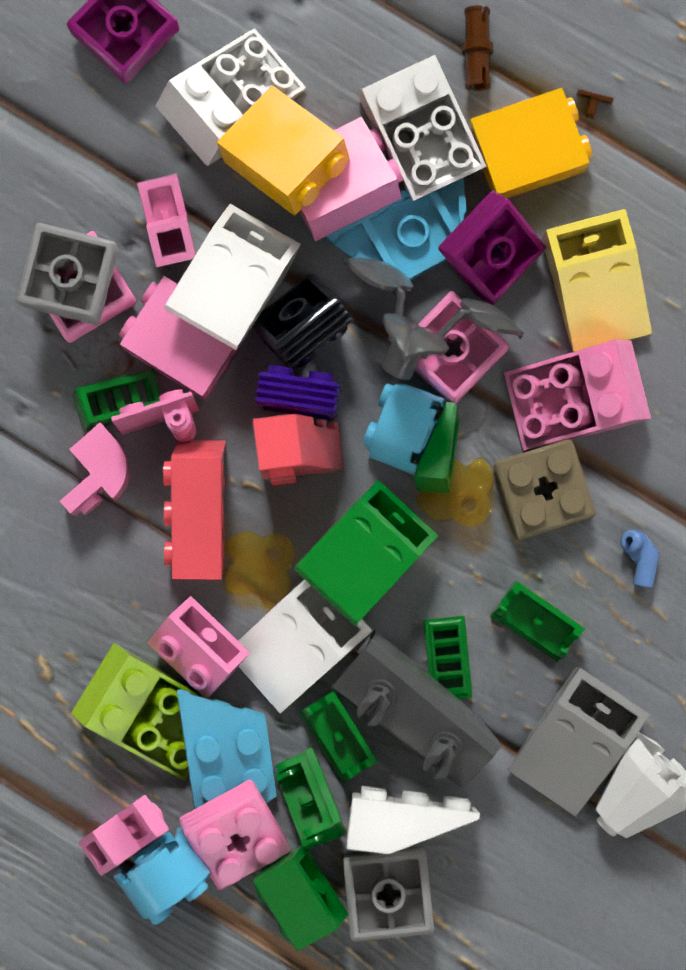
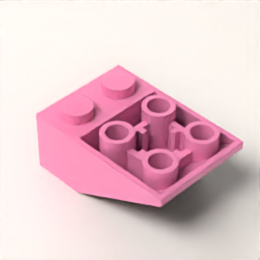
M615 339L504 372L523 451L547 446L566 439H576L651 419L631 340Z

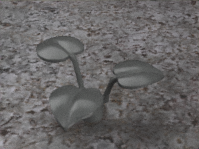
M345 258L343 264H348L351 270L366 283L382 290L392 291L396 296L395 314L387 313L383 317V324L389 334L388 340L391 342V345L381 366L386 372L397 378L410 380L421 358L427 359L429 355L445 354L449 347L443 340V337L462 319H471L476 325L490 331L517 335L519 339L524 335V332L503 311L490 303L473 298H463L460 302V306L463 309H460L438 333L428 328L420 327L410 319L402 316L405 291H411L413 288L412 282L403 272L388 263L371 258Z

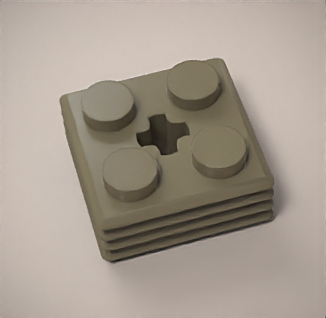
M566 439L496 461L493 465L517 540H523L587 520L596 515L572 439ZM539 479H544L546 484H553L555 490L550 493L551 500L545 501L543 495H535L534 489L539 486Z

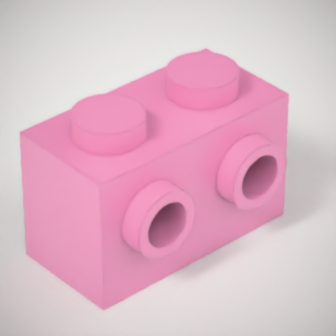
M191 596L167 617L147 642L161 658L170 664L205 699H208L251 653Z

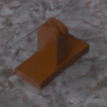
M580 89L577 91V96L590 99L585 116L586 118L590 116V119H594L598 101L612 104L614 99Z

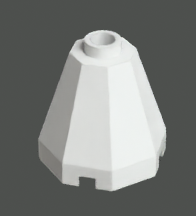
M640 732L618 761L596 806V811L600 815L597 818V822L613 837L619 834L628 838L686 810V770L674 758L670 761L662 755L665 750L657 742Z

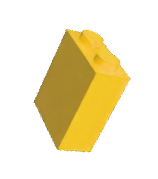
M273 85L217 141L225 164L294 216L303 207L311 205L316 200L320 189L331 178L339 176L350 159L344 137Z
M563 88L470 119L469 129L487 166L483 168V172L490 192L494 190L496 193H500V195L509 199L586 171L590 163L589 159L593 157L592 149L587 136H580L575 123V121L579 120L576 104L572 97L566 99Z

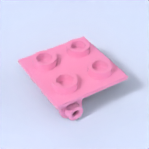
M179 389L159 396L160 402L147 406H144L142 402L126 405L119 409V415L111 417L112 422L122 435L166 422L176 440L189 442L195 437L197 432L192 413L200 410L192 392L184 394L183 390Z

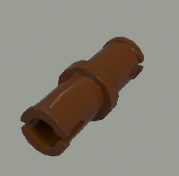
M474 5L464 9L466 41L462 43V54L466 56L465 88L471 90L473 85V91H484L491 88L489 56L493 54V42L489 41L490 8L484 7L482 12L481 5Z

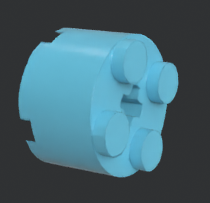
M399 381L395 386L387 383L378 403V406L382 407L378 423L371 422L363 440V445H366L369 451V458L414 475L418 467L415 462H420L438 422L434 418L437 412L436 408L443 410L446 400Z
M182 827L176 830L175 838L168 832L131 857L135 865L128 872L121 866L114 874V879L142 919H149L153 925H156L173 912L171 906L185 897L189 902L201 895L208 888L205 881L210 877L209 873L211 871L194 852L184 835Z

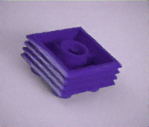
M268 365L267 372L258 374L260 381L256 384L259 389L255 391L258 397L254 401L261 410L299 414L327 420H334L337 417L336 410H338L341 390L338 383L334 382L333 374L309 371L308 378L296 377L292 368Z

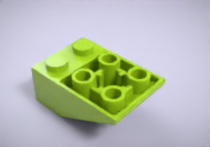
M113 643L71 714L84 727L185 781L189 772L177 690L183 689L190 691L192 695L204 697L149 662Z

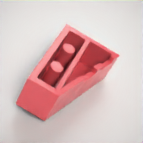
M299 414L253 419L259 470L264 481L271 480L272 486L296 484V477L344 471L339 425L337 422L326 423V420L320 419L316 420V425H314L313 417Z
M177 440L171 461H164V486H171V501H165L164 526H171L172 541H165L164 564L165 566H172V579L222 580L224 571V453H226V440H191L189 442Z

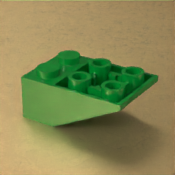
M378 480L293 569L356 626L439 535Z

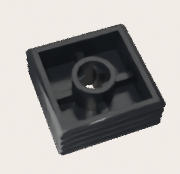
M309 274L263 310L252 327L270 350L288 368H294L295 366L300 367L309 363L315 356V350L327 341H334L342 337L347 331V325L352 322L353 316L334 292L315 275Z

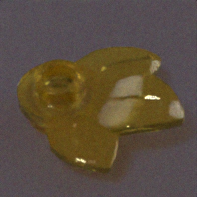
M482 457L472 461L467 468L455 459L451 490L448 494L423 492L416 497L417 504L427 516L438 522L454 519L465 527L478 526L487 520L491 512V502L488 494L494 484L493 471ZM467 500H475L477 502V507L473 511L463 510V505Z
M245 531L234 535L225 543L226 551L235 559L226 574V590L238 595L251 594L257 591L267 609L275 607L288 594L291 587L288 569L293 565L296 553L290 539L278 533L261 537L253 532ZM271 547L276 548L280 552V559L277 562L272 561L268 557V550Z

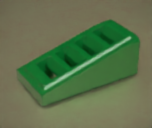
M154 368L76 388L73 392V399L83 432L92 430L100 422L104 426L114 424L111 417L119 415V409L126 406L121 388L127 387L132 404L141 402L136 384L143 382L149 401L143 405L147 406L160 402L159 396L162 394ZM111 392L116 411H109L104 393ZM94 396L100 413L97 416H93L88 399Z
M446 402L414 474V481L418 491L448 494L451 490L460 424L458 409L453 402Z
M465 615L423 620L428 674L437 681L462 678V687L446 689L458 699L472 698ZM456 629V638L434 640V631ZM458 646L459 654L436 656L435 648ZM460 662L461 670L437 673L436 664Z

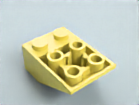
M626 209L554 227L545 231L541 240L546 246L547 262L573 352L615 339L632 340L652 334L637 248Z

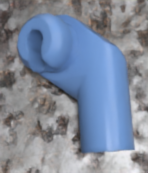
M628 530L622 535L620 544L637 564L633 585L653 588L659 551L645 533L640 530Z

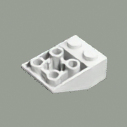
M254 28L170 79L155 107L205 165L209 166L222 157L217 141L272 85L292 100L299 96L306 87Z
M436 55L361 89L358 96L372 127L376 128L379 132L389 159L393 158L398 165L403 177L402 183L412 201L487 167Z
M229 204L212 227L165 304L164 309L236 350L286 277L301 244L234 205Z
M303 580L238 640L251 652L239 665V668L276 710L282 713L369 635L372 630L363 619L354 626L306 580Z
M361 786V793L352 792L346 840L347 849L391 854L479 820L480 813L474 806H471V802L467 798L444 796L443 803L429 801L426 793L403 791L402 798L387 796L385 788Z

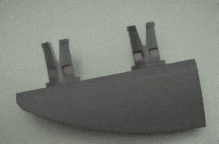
M373 630L360 647L357 648L330 687V689L357 708L358 719L363 714L369 718L367 726L379 725L424 759L423 767L425 771L432 765L435 768V779L447 777L459 787L464 788L501 748L499 740L471 709L377 630Z

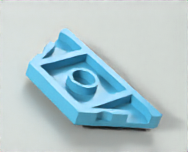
M464 178L415 201H412L405 189L400 192L402 199L325 238L330 244L349 257L371 258L383 261L403 272L411 281L447 261L438 250V247L466 218Z
M183 689L177 690L194 809L247 780L254 781L266 803L275 798L277 795L264 713L248 708H236L231 706L230 703L217 699L213 701L192 695L190 691Z

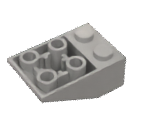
M574 667L507 770L574 816H577L627 751L650 714L582 668Z

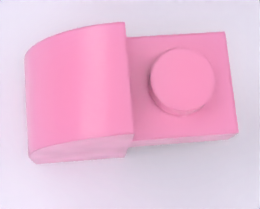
M177 173L138 182L137 186L147 222L146 228L156 267L193 259L196 251Z
M100 422L69 449L90 473L87 478L60 500L61 504L74 516L80 512L85 516L93 511L103 501L100 494L104 491L112 499L118 501L129 484L131 468L127 453Z
M144 795L78 841V844L100 876H103L138 850L168 831L169 828L164 822V816L160 808L153 802H150L148 797Z

